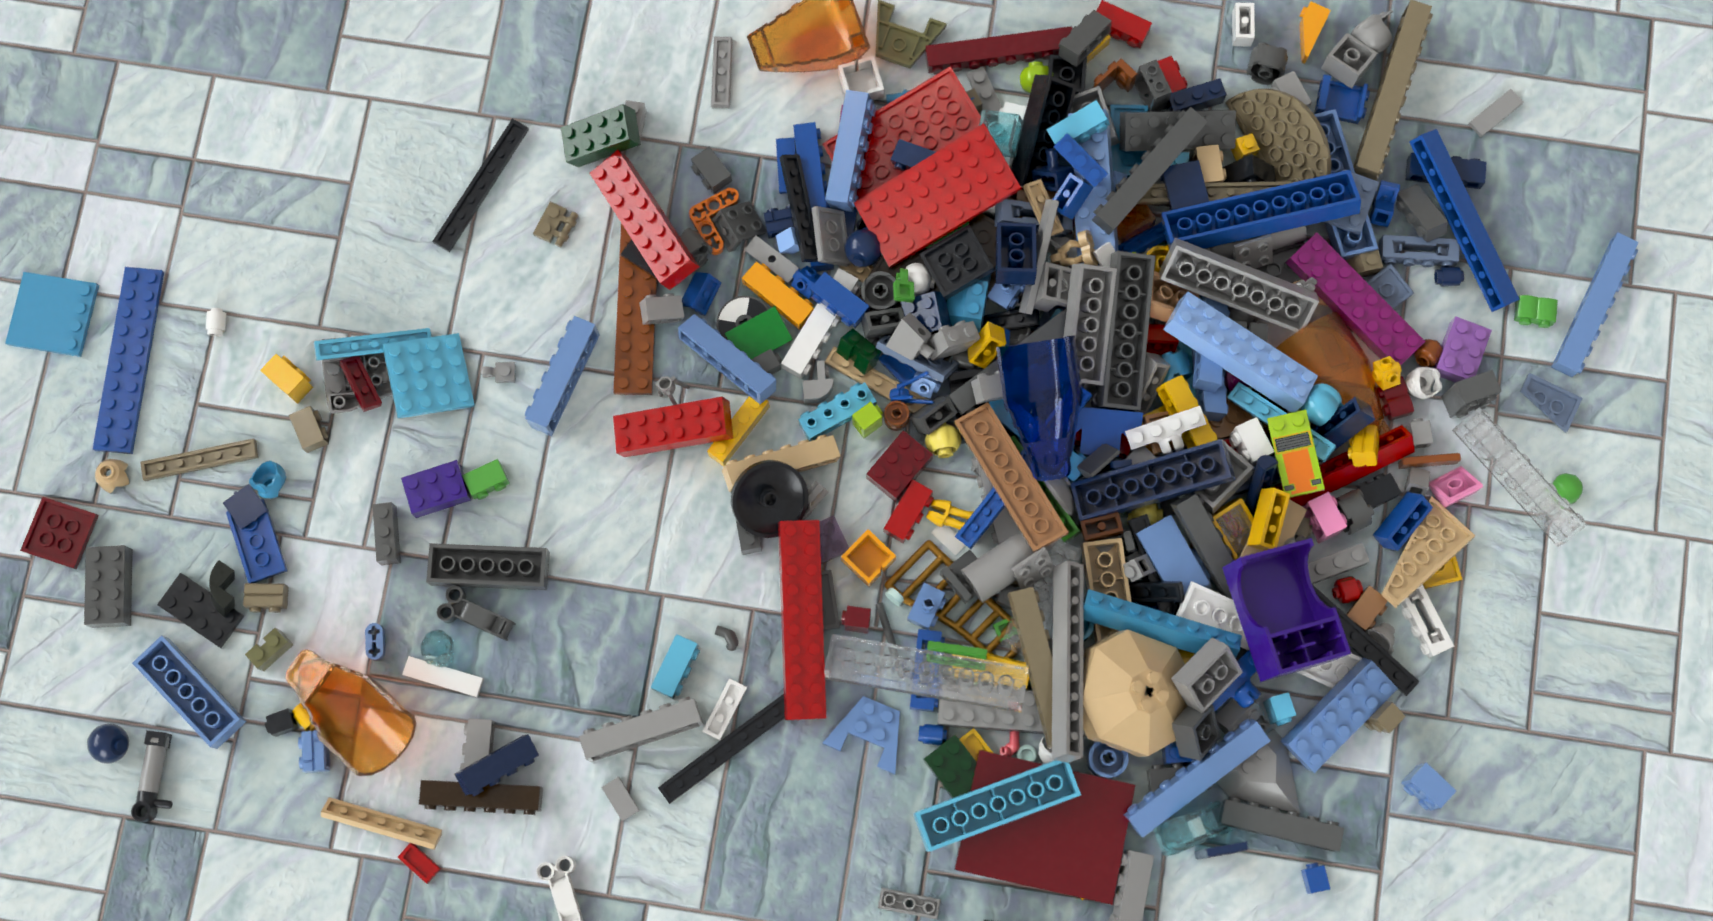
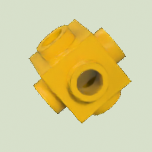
M1391 356L1373 362L1372 377L1384 391L1401 384L1400 373L1402 369L1398 362Z

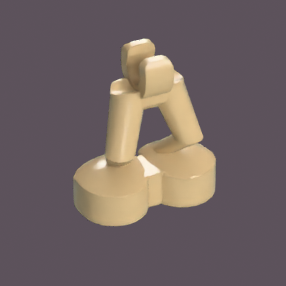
M1089 230L1078 232V241L1069 240L1058 248V253L1050 256L1051 262L1061 264L1064 267L1080 264L1081 262L1098 266V261L1093 254L1095 249L1093 248L1094 242L1091 232ZM1072 247L1081 248L1082 255L1068 258L1067 252Z

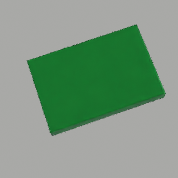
M775 306L724 333L727 339L737 349L744 351L750 359L770 349L773 351L793 340Z

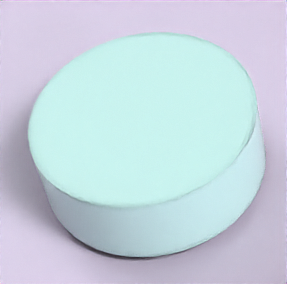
M892 587L885 592L887 598L897 606H900L904 601L903 596Z
M1023 745L1017 751L1016 757L1034 762L1037 753L1032 746Z

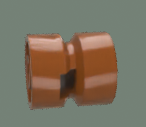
M892 401L887 404L884 411V421L889 429L900 431L907 426L909 409L905 403Z

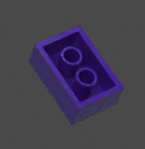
M457 460L401 478L411 514L415 518L471 501L468 487L462 476L464 475L462 466Z

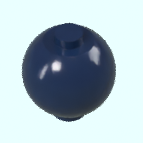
M867 227L851 233L845 242V255L857 267H869L875 264L882 254L877 236L868 230Z
M100 725L91 732L87 739L88 751L98 762L107 764L117 762L128 751V735L118 725Z

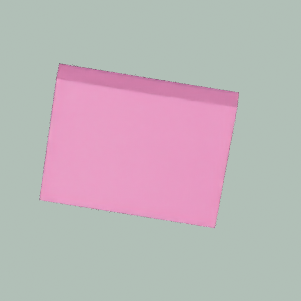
M1460 466L1429 482V488L1436 500L1447 508L1483 488V484Z

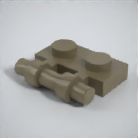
M550 201L533 235L548 243H551L555 237L557 238L555 245L561 248L563 243L567 242L571 228L575 227L578 214L572 211L570 216L566 217L567 209ZM561 223H564L562 231H557Z

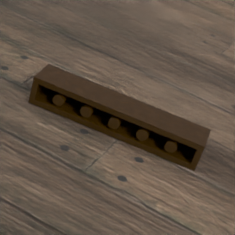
M421 780L419 805H423L424 809L436 810L437 806H443L444 810L456 811V807H462L466 812H476V808H481L486 813H496V809L504 810L505 814H516V810L524 811L523 814L535 815L536 811L541 812L543 787L506 784L490 786L488 784L483 787V792L473 796L472 794L465 795L459 782Z

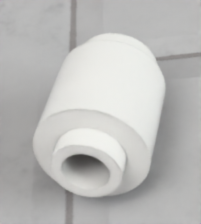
M211 308V311H207L206 316L207 335L223 336L226 327V313L221 308Z

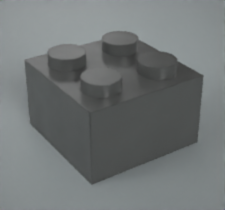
M1213 704L1203 713L1187 706L1172 723L1179 755L1182 757L1201 761L1220 738Z

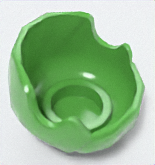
M1560 474L1552 484L1553 498L1560 504L1570 505L1575 503L1583 492L1581 480L1573 474Z

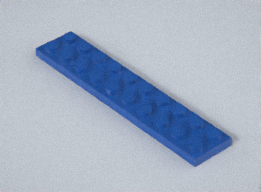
M125 267L93 443V450L133 454L164 278L163 270Z

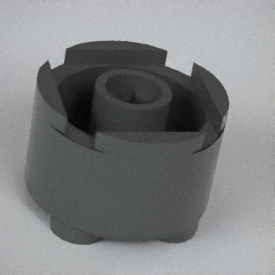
M1264 42L1259 43L1251 51L1247 75L1250 74L1252 76L1251 79L1257 83L1272 85L1275 79L1285 74L1288 61L1287 50L1283 47L1270 46Z
M687 228L679 237L699 265L698 269H700L708 261V253L712 254V247L696 230Z
M884 271L870 274L864 280L861 287V294L865 303L875 311L895 308L899 301L894 300L893 283L896 279ZM881 288L886 291L882 296L877 293Z
M1360 489L1352 490L1335 498L1338 503L1337 508L1339 512L1343 513L1347 519V528L1343 530L1345 533L1349 531L1348 535H1351L1372 524L1371 516L1374 515V510L1370 504H1366Z

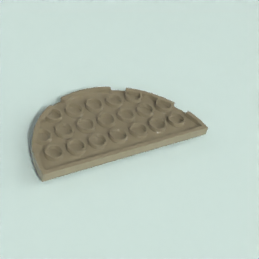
M1255 89L1239 93L1225 102L1229 110H1236V122L1243 134L1253 133L1260 148L1256 156L1274 166L1276 182L1302 181L1331 174V156L1325 132L1313 112L1299 99L1275 89Z

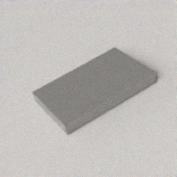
M819 206L813 207L812 216L818 262L845 267L851 265L844 250L847 240L844 211Z

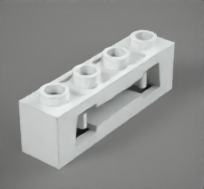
M1421 585L1401 603L1403 608L1401 611L1404 618L1409 620L1412 626V634L1414 637H1418L1422 653L1425 656L1427 655L1429 659L1454 647V644L1425 588ZM1416 599L1419 600V602H1417V604H1418V606H1419V608H1420V610H1421L1423 616L1425 617V619H1426V621H1427V623H1428V625H1429L1431 631H1433V630L1435 631L1434 633H1432V634H1430V635L1427 634L1429 631H1428L1427 627L1425 626V624H1424V622H1423V620H1422V618H1421V616H1420V614H1419V612H1418V610H1417L1415 604H1414V603H1413V604L1411 603V602L1415 601Z

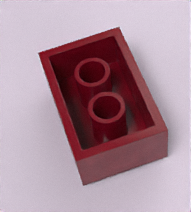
M903 430L866 473V479L894 502H897L907 490L911 481L915 480L931 462L933 454Z

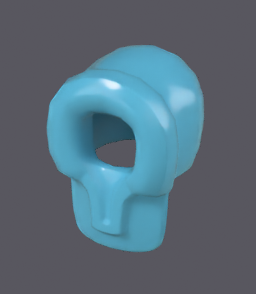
M1324 383L1315 384L1301 410L1307 411L1309 422L1320 427L1343 406L1340 393L1332 386Z

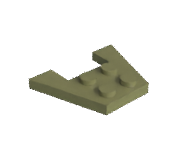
M878 0L876 57L910 69L925 52V46L931 45L947 27V23L929 18L924 33H920L890 22L895 6Z

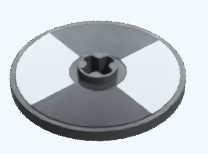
M752 296L735 297L726 302L719 311L716 322L717 330L722 337L728 340L724 333L739 326L740 322H744V319L748 321L769 308L761 300Z

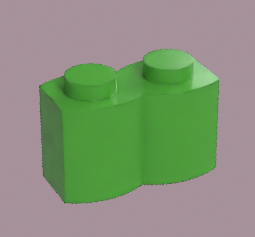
M1529 295L1518 296L1520 300L1515 303L1514 321L1519 322L1520 325L1538 324L1541 328L1553 326L1556 322L1558 300Z

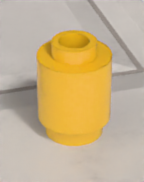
M301 702L292 710L293 717L305 731H314L320 726L321 723L319 721L321 717L309 704Z

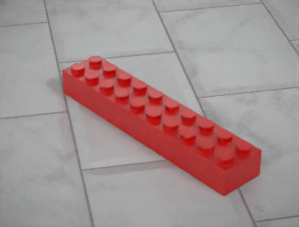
M819 520L779 521L785 720L826 719Z

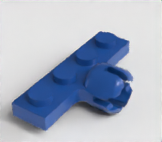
M1250 650L1237 660L1243 673L1212 703L1214 711L1228 698H1233L1242 708L1249 707L1254 703L1255 699L1259 698L1260 691L1250 681L1251 676L1256 672Z

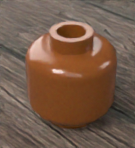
M1425 339V342L1414 353L1416 362L1422 367H1434L1440 358L1443 348L1438 341Z

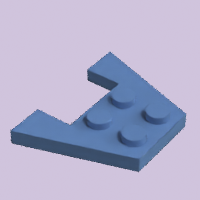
M863 696L822 744L841 751L849 733L884 748L877 767L895 774L900 711Z

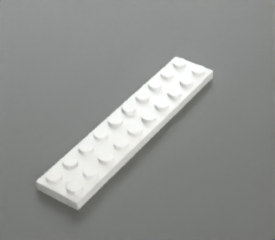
M1191 581L1176 616L1242 635L1240 647L1249 650L1233 600ZM1349 654L1335 661L1298 671L1297 673L1333 688L1362 658Z

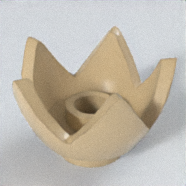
M116 459L104 460L96 468V482L108 493H112L115 487L128 485L129 479L125 473L128 464ZM111 470V474L106 476V472Z

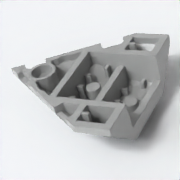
M1274 729L1266 734L1271 740L1216 782L1229 797L1300 814L1289 751L1280 742L1283 738Z

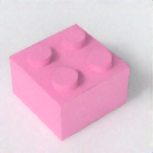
M1329 492L1307 502L1303 506V508L1307 509L1304 517L1310 518L1312 532L1318 544L1340 534L1347 528V519L1343 513L1339 512L1337 500Z

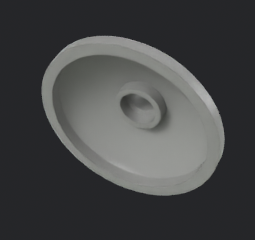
M1039 466L1037 471L1052 495L1069 516L1073 515L1075 501L1070 489V480L1067 476L1062 478L1055 470Z

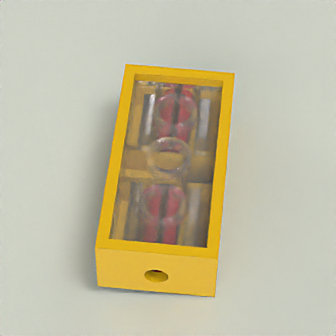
M1242 498L1231 500L1212 515L1214 519L1212 523L1215 528L1221 531L1224 545L1231 549L1233 561L1239 558L1249 538L1254 519Z

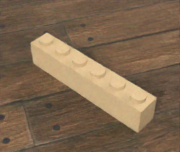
M826 435L816 437V440L810 442L807 439L800 441L798 445L792 447L791 444L782 446L777 451L770 449L764 451L759 456L752 454L746 456L741 461H737V459L728 461L722 469V473L729 492H732L739 475L746 468L760 461H782L792 466L798 472L837 462L841 455L834 436L827 437Z

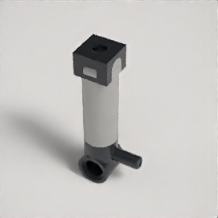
M146 730L144 741L146 745L136 802L131 809V815L137 821H153L157 815L156 807L172 808V801L157 799L166 750L170 748L172 734ZM146 807L147 814L142 817L141 810Z

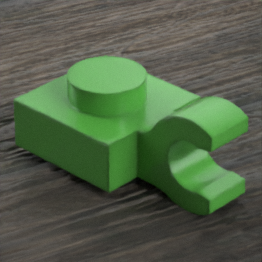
M900 268V273H896V280L893 283L895 301L912 303L915 300L914 282L908 281V269Z

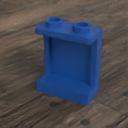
M1324 74L1320 81L1314 114L1336 109L1339 121L1358 124L1361 118L1364 119L1367 108L1364 107L1365 101H1368L1370 91L1367 90L1368 84L1364 83L1362 87L1355 85L1351 89L1341 82L1331 81V75Z

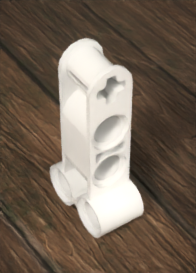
M569 856L558 858L556 866L548 862L541 863L537 867L536 874L539 879L549 882L560 921H584L570 874L576 868V862ZM567 859L570 861L571 866L569 870L564 871L561 868V863ZM545 866L551 868V875L549 877H544L542 874V869Z

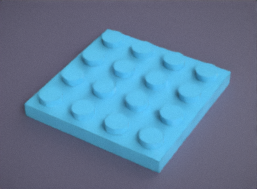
M459 333L383 344L382 347L398 419L474 407L475 404Z

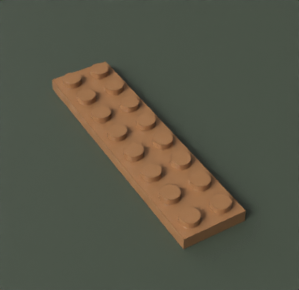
M988 402L954 421L1033 553L1069 534Z

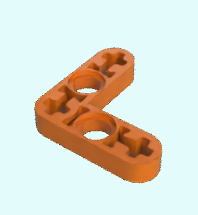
M726 188L694 205L689 210L690 219L697 232L707 240L706 242L711 247L713 246L710 240L712 237L715 243L719 244L718 249L712 248L713 255H719L723 252L724 243L710 218L714 217L720 209L738 204L739 194L734 188ZM727 195H734V200L731 201L730 198L727 199ZM721 197L725 202V205L722 204V201L720 199ZM713 201L720 204L716 210L709 208V204ZM704 206H706L708 214L704 211ZM695 211H698L699 213H701V217H700V218H698L697 216H695V213H694ZM704 226H710L712 231L709 234H703L701 229Z

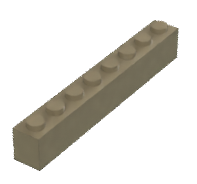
M1034 587L1010 592L1007 595L1048 749H1052L1053 649H1050L1048 641H1050L1049 632L1047 629H1044V613L1042 610H1039L1038 602H1040L1038 591H1034Z

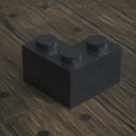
M1253 154L1222 167L1226 170V180L1223 183L1276 182L1274 166Z

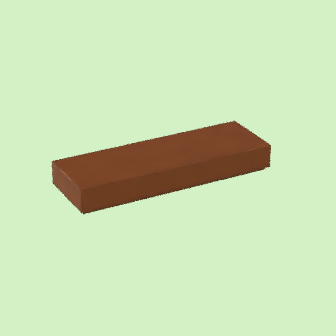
M1459 453L1403 457L1398 462L1399 469L1411 468V466L1417 468L1454 465L1461 461V455Z

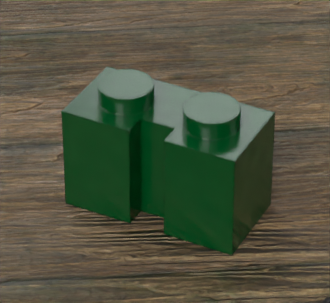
M853 328L841 337L836 350L845 360H853V366L864 375L877 365L882 352Z

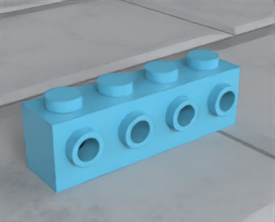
M865 382L853 385L850 391L845 394L841 392L833 397L834 400L828 403L825 401L819 404L816 410L812 412L806 411L800 416L801 418L798 419L799 425L809 442L851 421L852 415L870 401L873 405L877 404Z

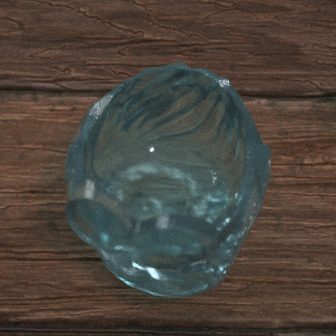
M440 629L426 634L420 645L421 654L426 663L436 667L450 665L454 660V642L452 637Z

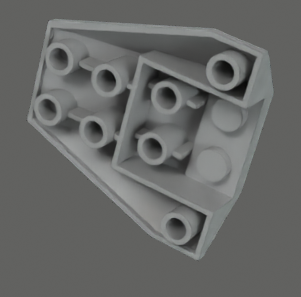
M384 353L359 356L380 399L393 395ZM349 357L322 360L326 401L330 414L351 412L361 408L340 366V360Z

